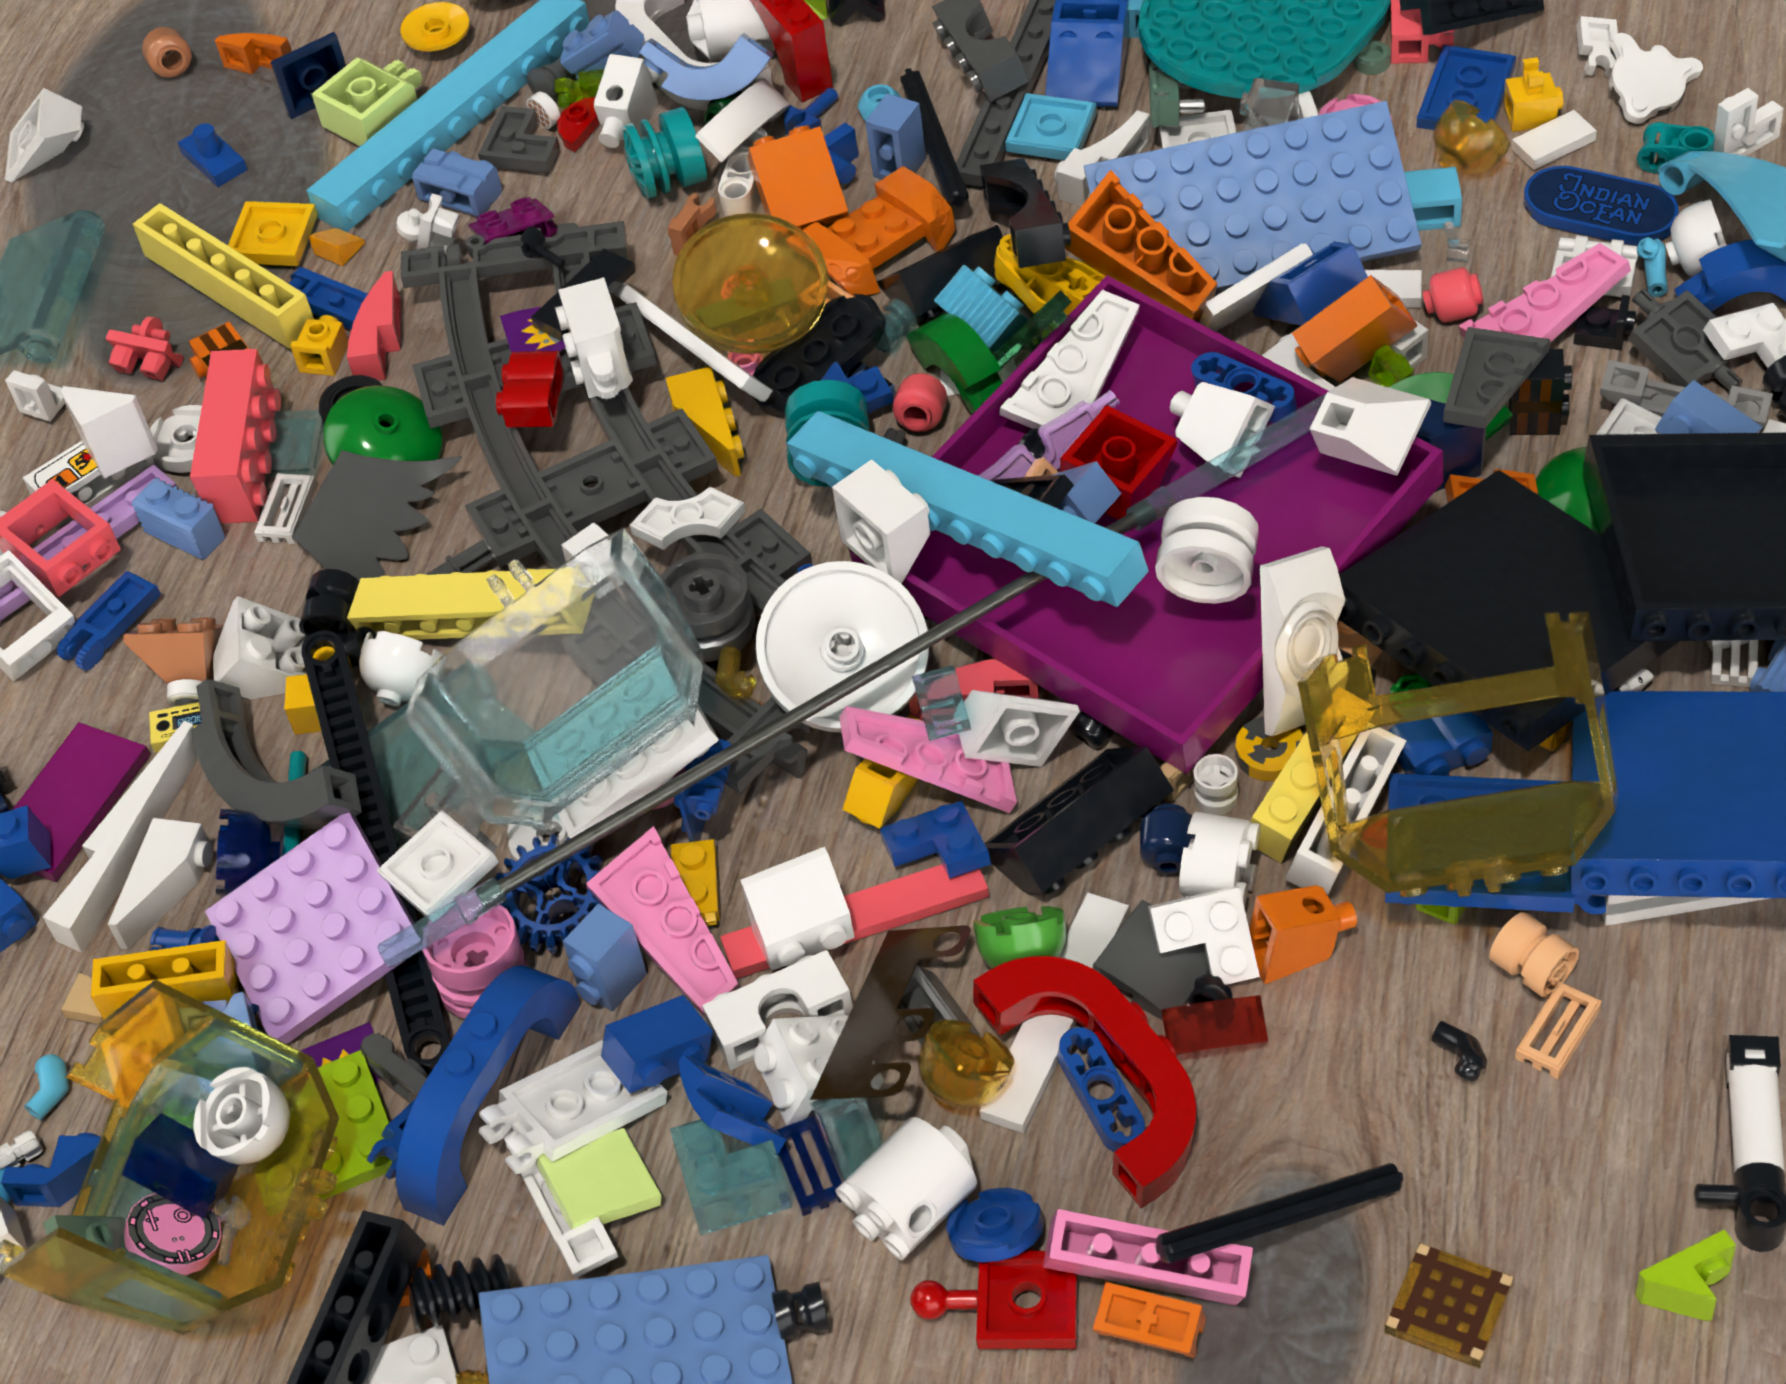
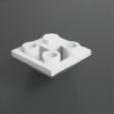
M1352 377L1327 392L1310 427V431L1320 453L1397 476L1430 408L1431 401L1424 397Z
M237 596L233 600L213 654L214 681L240 688L241 697L250 700L284 694L286 677L307 674L301 654V647L306 638L304 637L305 634L300 632V619Z

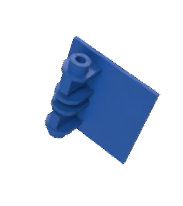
M722 739L718 740L703 756L695 758L685 766L686 771L731 746V743ZM731 764L674 796V804L680 808L682 814V831L687 833L690 842L700 841L706 820H709L712 815L717 813L725 787L724 782L727 780Z

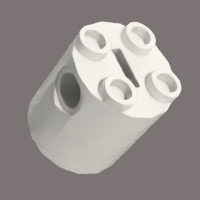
M694 0L686 16L690 42L708 58L709 63L722 61L743 33L768 51H776L761 17L750 0Z
M912 1117L836 1188V1194L846 1206L857 1214L853 1219V1224L865 1238L873 1241L877 1236L880 1237L890 1253L897 1259L903 1260L976 1188L977 1179L973 1170L970 1150L965 1141L954 1130L947 1126H942L937 1130L928 1122Z

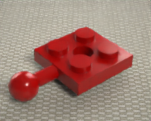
M1024 1251L1017 1256L1002 1261L979 1262L978 1290H946L937 1281L925 1280L918 1283L911 1292V1307L916 1315L923 1319L933 1320L939 1318L947 1309L977 1310L976 1342L978 1349H1076L1077 1274L1043 1268L1046 1251ZM1024 1291L1036 1292L1041 1297L1039 1303L1031 1308L1017 1306L1014 1303V1299L1019 1293Z

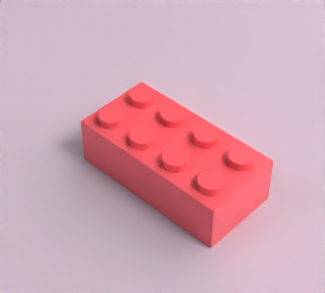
M257 349L211 351L190 479L201 500H207L208 504L213 503L221 524L258 522L261 506H265L267 501L265 477L266 474L271 473L272 469L269 451L271 443L276 441L277 431L274 419L275 412H279L281 409V395L279 389L273 387L270 368L267 364H263Z

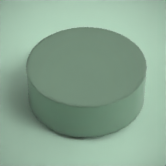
M1369 41L1354 58L1353 64L1355 69L1367 75H1376L1386 71L1390 66L1389 47L1380 41Z

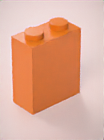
M809 125L800 126L789 131V136L776 140L774 136L763 137L754 141L753 146L748 149L747 159L774 241L792 237L815 221L825 227L844 218L848 214V208L821 127L810 129Z
M1370 275L1292 332V335L1299 344L1295 351L1304 365L1308 368L1313 366L1322 377L1328 375L1340 383L1418 325L1400 297Z

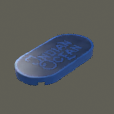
M1553 166L1540 170L1530 177L1524 190V206L1526 210L1528 209L1532 213L1531 217L1538 223L1551 228L1612 241V239L1624 240V244L1638 246L1639 242L1646 237H1650L1653 240L1662 237L1661 241L1671 235L1672 223L1679 213L1678 203L1674 196L1660 186L1573 166Z

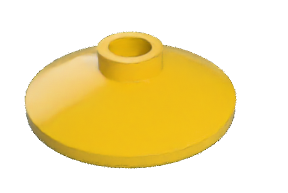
M448 2L430 3L410 12L401 24L400 33L404 43L415 50L439 51L451 47L462 40L469 30L470 21L467 12L456 4Z

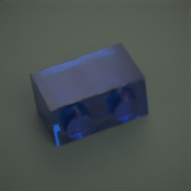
M160 1113L136 1137L121 1175L204 1219L228 1193L239 1165L210 1155L206 1149L197 1143L194 1130Z

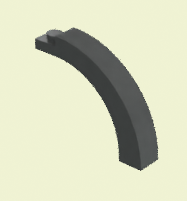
M205 679L196 686L202 723L191 730L195 750L208 781L229 806L253 819L299 830L321 829L342 814L350 813L356 816L362 813L356 777L353 773L321 765L307 775L292 781L279 783L274 780L262 767L252 749L245 723L240 688L211 679Z

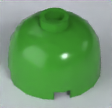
M1041 906L1042 915H1037L1034 912H1028L1027 907H1017L982 915L981 921H973L975 940L980 955L991 968L1024 957H1060L1066 943L1064 910L1058 907Z

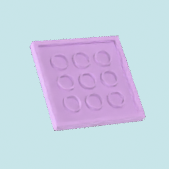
M350 813L342 814L205 910L211 925L216 926V935L219 940H226L234 957L235 972L252 1004L259 1005V1011L256 1013L271 1042L280 1049L422 949L421 933L398 892L376 871L382 866V863L358 820Z

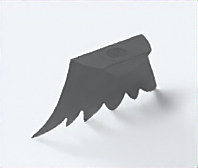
M341 450L293 534L292 539L302 545L325 569H338L347 572L357 578L359 582L361 578L385 576L384 570L377 558L403 560L408 557L406 547L395 531L413 529L428 521L422 513L410 506L408 502L421 501L435 494L434 491L420 485L430 482L450 470L461 460L462 456L431 461H397L373 458Z

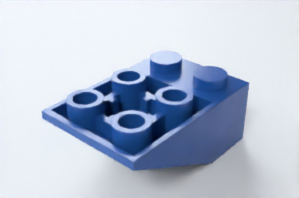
M1055 0L1051 21L1045 96L1095 102L1099 107H1118L1130 35L1128 0Z
M1334 241L1271 280L1252 310L1254 315L1301 326L1368 277L1353 244Z

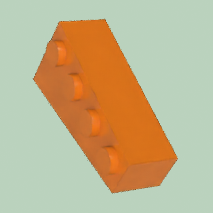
M1110 170L1068 222L1071 246L1065 247V249L1105 276L1108 275L1182 315L1199 322L1206 302L1215 296L1217 282L1184 247L1180 248L1169 236V231L1160 221L1156 222L1143 209V203L1133 193L1129 194L1119 183L1120 179Z

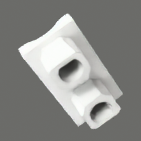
M432 193L428 212L424 214L420 213L417 209H410L401 213L397 218L396 229L398 233L410 242L418 240L417 249L444 246L446 253V248L456 243V238H453V235L458 225L459 213L441 208L443 196Z

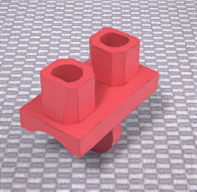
M149 316L142 321L141 325L134 324L131 331L132 334L109 329L106 340L113 346L108 364L116 371L131 374L137 359H143L139 371L150 379L163 381L170 365L181 367L184 357L172 351V346L168 342L170 332L163 330L162 322L159 318Z

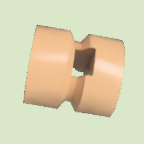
M1520 912L1512 917L1497 935L1490 949L1489 959L1511 976L1521 973L1523 976L1522 983L1542 998H1547L1551 995L1559 981L1564 983L1568 979L1578 961L1579 950L1558 934L1547 936L1548 929L1544 924L1527 912Z

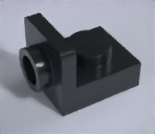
M1622 295L1619 310L1593 306L1587 309L1577 319L1574 344L1622 350L1625 334L1630 335L1635 326L1636 311L1629 310L1630 296Z

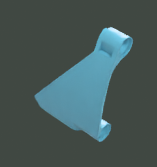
M1715 151L1686 152L1660 166L1657 172H1659L1660 184L1665 191L1673 195H1680L1706 180L1729 204L1754 243L1761 249L1786 262V167L1757 158Z

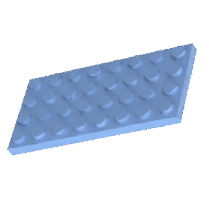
M1387 101L1084 165L1089 196L1107 173L1112 170L1120 179L1119 183L1128 193H1133L1143 203V209L1156 222L1160 221L1169 231V236L1180 248L1184 247L1217 282L1215 293L1227 290L1302 243H1306L1313 254L1334 241L1353 244L1361 262L1420 250L1422 245Z

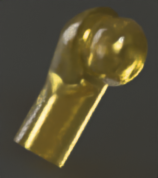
M724 647L720 651L715 682L733 699H747L753 693L756 680L752 674L747 678L744 676L745 671H738L741 652L734 647Z

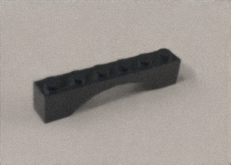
M1024 158L980 165L983 197L989 212L1012 216L1009 218L1013 257L1018 267L1024 268L1066 261L1065 247L1071 246L1069 227L1067 223H1063L1061 212L1056 211L1054 200L1050 201L1048 190H1044L1042 180L1037 179L1036 170L1030 169Z

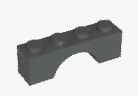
M944 0L932 6L937 20L932 22L938 37L942 42H945L952 58H956L964 75L968 76L976 93L982 90L991 102L1029 82L1017 52L1005 36L984 40L993 32V29L980 0Z

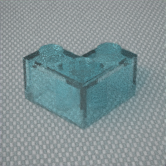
M702 1119L670 1128L700 1235L792 1208L773 1140L727 1154L720 1131L708 1127Z

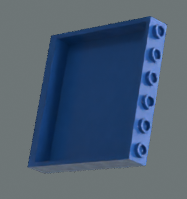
M1611 691L1573 719L1571 895L1786 898V692Z

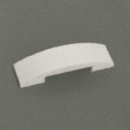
M762 79L729 103L695 137L722 163L737 151L749 137L769 121L772 123L783 114L791 104L766 79Z
M512 1128L503 1139L506 1143L510 1138L518 1134ZM537 1160L528 1170L520 1173L556 1246L575 1279L618 1257L617 1251L599 1217L570 1230L537 1168Z

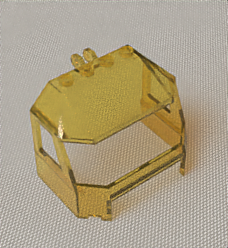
M1559 612L1545 613L1554 666L1376 696L1366 644L1352 647L1353 657L1338 661L1337 654L1316 658L1297 683L1331 855L1384 892L1392 893L1399 891L1401 897L1422 895L1428 892L1427 887L1445 884L1447 890H1457L1459 897L1470 896L1472 886L1475 884L1474 880L1484 879L1489 893L1498 892L1501 890V883L1519 880L1522 878L1521 873L1540 870L1541 876H1555L1568 872V866L1576 865L1615 813L1619 795L1602 677L1590 612L1569 614L1570 621H1560ZM1556 697H1575L1576 704L1586 705L1600 782L1567 781L1390 809L1350 823L1340 739L1386 725ZM1327 758H1328V760H1329V767H1330V774H1331V781H1332L1334 802H1333V797H1332V792H1331V787H1330V782H1329V777H1328V771H1327V766H1326V759H1327Z

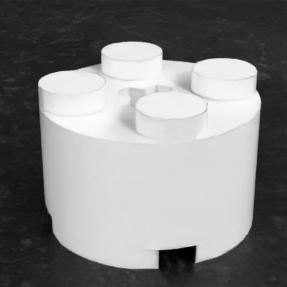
M1195 812L1187 834H1194L1195 839L1192 838L1190 840L1188 848L1184 847L1181 860L1179 892L1183 895L1182 898L1238 886L1241 890L1245 908L1248 891H1253L1256 879L1257 865L1250 864L1252 850H1257L1261 825L1245 819Z

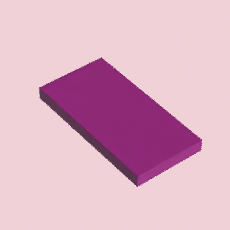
M80 722L77 723L13 808L17 809L28 805L50 832L51 868L32 874L53 882L59 880L81 850L82 845L95 831L150 756L147 746Z

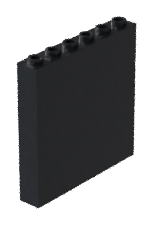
M1786 432L1589 435L1583 470L1629 642L1786 640Z
M1500 470L1339 574L1345 597L1339 621L1362 635L1369 642L1382 649L1402 665L1415 672L1528 752L1680 642H1629L1601 535Z

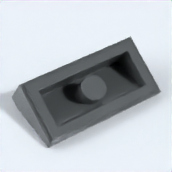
M917 965L896 1010L931 1008L935 1011L927 1034L918 1041L932 1061L937 1063L974 1042L980 1034L939 978L932 971ZM919 1015L903 1018V1021L912 1033L919 1030L924 1023V1019Z

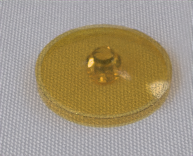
M758 213L736 214L707 224L687 240L677 256L673 269V296L676 308L683 322L696 336L706 343L734 353H766L794 343L804 336L818 321L825 307L828 295L827 266L817 244L796 225L771 215Z

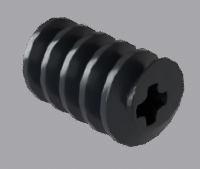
M494 1254L491 1256L488 1270L479 1257L473 1258L469 1273H467L460 1260L454 1261L450 1276L447 1275L441 1264H435L431 1279H428L422 1267L415 1268L412 1282L408 1283L411 1314L415 1331L420 1330L423 1315H428L433 1326L439 1327L441 1315L444 1311H447L453 1324L459 1323L461 1308L467 1309L472 1320H478L480 1292L511 1289L507 1268L500 1255Z

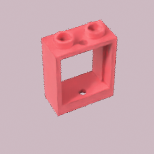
M53 479L0 517L1 551L5 553L9 550L58 598L121 551L110 524ZM68 516L87 530L86 533L49 561L30 547L32 543Z

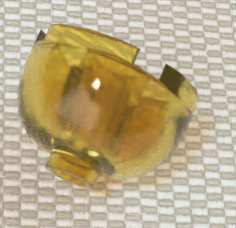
M1454 100L1444 110L1436 122L1433 132L1435 149L1440 155L1439 163L1444 168L1456 167L1457 172L1460 171L1469 175H1480L1496 166L1509 151L1510 141L1495 121L1490 118L1485 124L1476 117L1480 111L1478 108L1458 100Z
M949 1019L934 1022L929 1032L925 1035L918 1055L919 1076L935 1100L944 1107L969 1109L985 1106L997 1097L1008 1082L1014 1065V1057L1007 1046L986 1031L983 1038L969 1032L972 1024Z

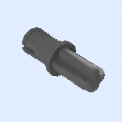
M481 540L453 558L448 555L445 557V563L426 575L451 574L453 572L475 573L495 559L484 541Z

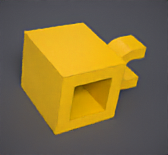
M1538 57L1522 60L1523 76L1505 79L1503 108L1512 132L1535 129L1557 118L1558 109H1563L1562 89L1560 86L1555 87L1550 72H1539Z

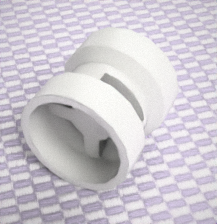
M1211 754L1201 758L1193 770L1195 803L1205 813L1224 815L1233 810L1239 799L1237 765L1229 757L1220 754Z

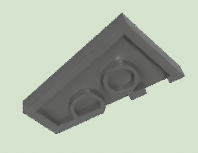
M1468 327L1445 404L1443 422L1485 429L1549 352L1550 339Z

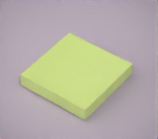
M624 1128L612 1131L553 1162L544 1153L537 1158V1168L570 1230L596 1217H599L603 1225L661 1206V1193Z

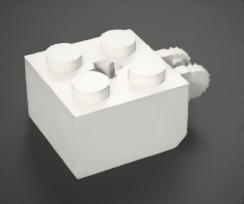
M600 278L559 289L562 306L555 307L561 331L569 330V333L563 334L562 337L568 358L576 356L577 359L570 362L576 384H585L589 398L598 396L606 400L618 395L621 389L627 388L633 379L623 349L620 325L605 279Z

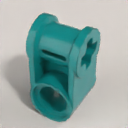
M1654 122L1649 124L1644 130L1643 142L1645 144L1639 149L1636 159L1641 169L1649 173H1659L1657 171L1661 165L1686 152L1714 151V133L1703 126H1683ZM1658 133H1661L1659 142L1657 143L1656 136ZM1658 153V161L1655 163V155Z

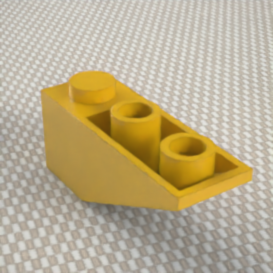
M711 366L666 377L673 412L682 408L715 455L717 463L735 477L741 476L738 459L745 458L740 436L731 435V431L736 430L731 407L724 409L722 405L728 403L723 380L715 381Z

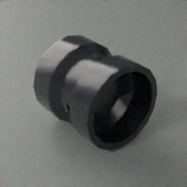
M819 1281L805 1284L801 1291L793 1293L786 1289L771 1292L781 1340L796 1338L800 1331L808 1329L815 1333L830 1330ZM796 1300H798L802 1322L798 1323L794 1304Z

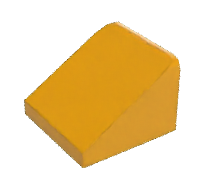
M338 228L316 232L309 236L315 255L341 266H344L365 244L363 238Z

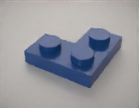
M962 800L940 806L935 810L908 819H901L879 829L882 842L894 867L937 853L949 879L991 865L989 851Z

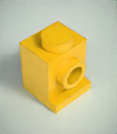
M323 315L319 320H306L297 341H292L290 345L299 373L335 376L348 348V338L342 322H339L330 315ZM315 354H320L321 358H314Z

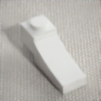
M1136 110L1130 119L1105 139L1082 150L1074 148L1066 160L1058 164L1055 171L1058 198L1082 206L1089 197L1084 165L1144 153L1151 143L1150 114Z

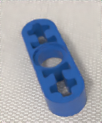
M1217 352L1204 353L1198 356L1191 365L1196 387L1201 382L1233 390L1235 386L1243 382L1255 384L1250 390L1241 393L1254 396L1270 403L1269 401L1273 402L1272 405L1276 407L1269 422L1279 423L1286 421L1297 411L1293 387L1274 376Z
M1080 1027L1066 1031L1059 1041L1058 1062L1103 1144L1114 1152L1144 1131L1145 1123L1143 1116L1098 1036L1091 1030ZM1072 1045H1077L1080 1050L1088 1048L1086 1061L1090 1069L1085 1073V1064L1078 1053L1070 1055ZM1094 1081H1105L1112 1086L1114 1094L1108 1099L1099 1100L1089 1094L1087 1087ZM1117 1107L1116 1116L1123 1127L1131 1125L1130 1136L1125 1137L1121 1131L1113 1133L1115 1117L1112 1111Z

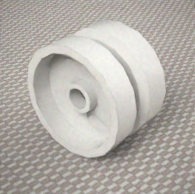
M1195 497L1181 500L1168 509L1163 520L1161 531L1162 544L1158 549L1155 565L1157 579L1165 589L1178 597L1199 603L1216 604L1228 602L1244 595L1252 582L1253 556L1257 550L1259 537L1257 521L1249 511L1238 504L1220 498Z

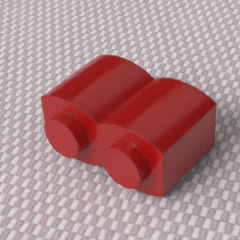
M559 351L512 352L508 364H503L502 392H497L496 411L499 416H503L506 427L554 426L558 411V398L562 391L564 376Z

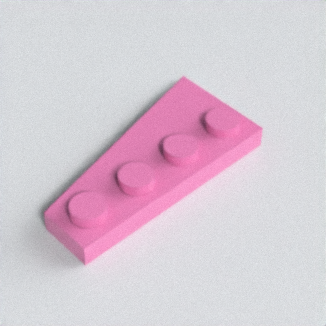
M1598 243L1556 268V275L1541 282L1535 280L1523 288L1524 293L1506 304L1501 300L1488 308V315L1476 322L1469 319L1459 325L1461 336L1465 338L1467 328L1473 327L1550 339L1551 343L1631 271L1629 260L1603 244Z
M848 706L844 708L839 717L844 750L1007 813H1010L1017 803L1009 763L965 758L957 727Z
M654 826L586 883L587 889L602 906L633 925L638 945L704 1017L703 1004L712 1001L719 994L739 989V983L713 935L708 930L697 905L687 891L676 866L665 850Z

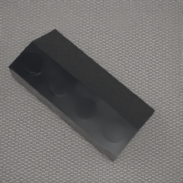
M1147 747L1106 749L984 844L989 851L991 864L1023 892L1047 895L1059 889L1066 882L1064 876L1074 868H1083L1096 860L1099 856L1097 850L1106 843L1117 842L1128 835L1131 831L1129 825L1140 817L1144 818L1155 807L1163 805L1162 800L1174 790Z

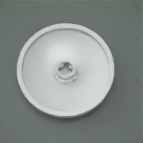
M850 561L826 562L806 568L785 581L771 596L758 624L756 635L757 665L769 694L785 712H789L928 630L921 609L915 599L892 576L862 563ZM929 648L801 723L823 731L841 732L839 717L846 706L896 715L908 704L920 686L927 665Z

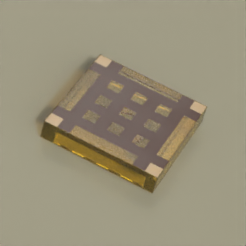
M1419 1243L1385 1323L1384 1333L1480 1369L1512 1290L1514 1277Z

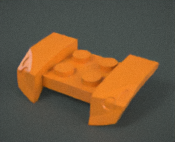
M904 166L874 184L877 197L865 202L860 208L844 218L835 221L830 227L826 228L815 221L786 240L791 248L822 269L843 290L853 297L854 294L871 295L881 292L873 269L924 236L935 252L945 248L955 231L952 208L933 184Z

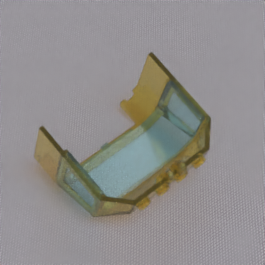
M155 979L98 1024L89 1039V1044L95 1046L94 1050L84 1065L75 1061L65 1077L114 1101L70 1215L124 1217L126 1222L132 1207L143 1197L161 1191L180 1192L167 1184L160 1188L138 1164L174 1171L176 1173L172 1176L173 1178L208 1196L204 1203L213 1209L221 1225L222 1237L216 1254L202 1270L183 1276L133 1252L125 1251L122 1248L111 1251L58 1227L28 1249L5 1239L0 1242V1253L8 1257L5 1256L0 1263V1274L62 1302L186 1335L259 1301L276 1290L283 1289L288 1284L295 1268V1263L291 1259L295 1247L301 1243L307 1233L309 1220L318 1221L326 1215L329 1206L328 1202L318 1197L319 1193L327 1194L335 1188L338 1179L332 1172L322 1168L324 1162L331 1157L337 1145L338 1138L334 1135L339 1116L313 1057ZM248 1067L268 1076L280 1087L286 1095L291 1115L289 1129L285 1138L273 1154L259 1162L237 1165L210 1155L206 1149L202 1148L196 1141L193 1123L199 1100L207 1101L210 1093L215 1089L209 1086L212 1081L229 1069Z

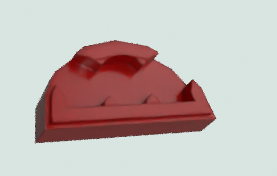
M595 97L584 98L572 103L562 111L560 118H558V134L563 141V145L573 152L579 149L600 124L594 109Z

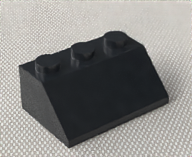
M998 225L976 232L877 281L880 289L907 319L920 316L922 321L928 320L943 312L934 299L963 265H966L973 271L978 266L996 280L992 287L1001 283L996 279L994 269L996 249L1003 237Z

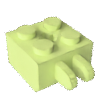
M355 58L312 93L322 127L361 146L418 100L415 89H418L422 82L421 72L415 68L406 70V64L399 60H394V62H391V64L382 69L365 59Z

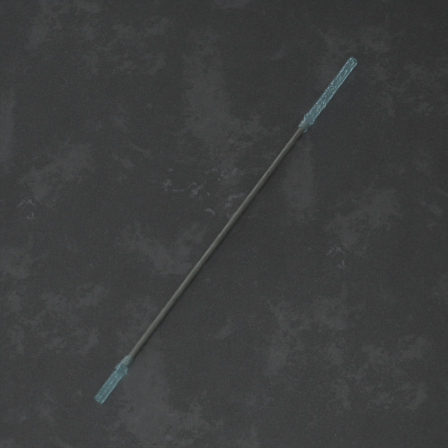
M1326 394L1314 399L1167 486L1155 489L1151 492V495L1127 508L1126 516L1105 528L1121 535L1133 528L1140 531L1163 518L1168 509L1181 500L1199 497L1310 432V427ZM1033 571L1024 574L499 881H496L493 877L465 894L462 892L455 896L450 903L379 943L377 949L382 960L388 967H394L467 924L469 926L479 920L478 917L507 901L506 894L1048 578Z

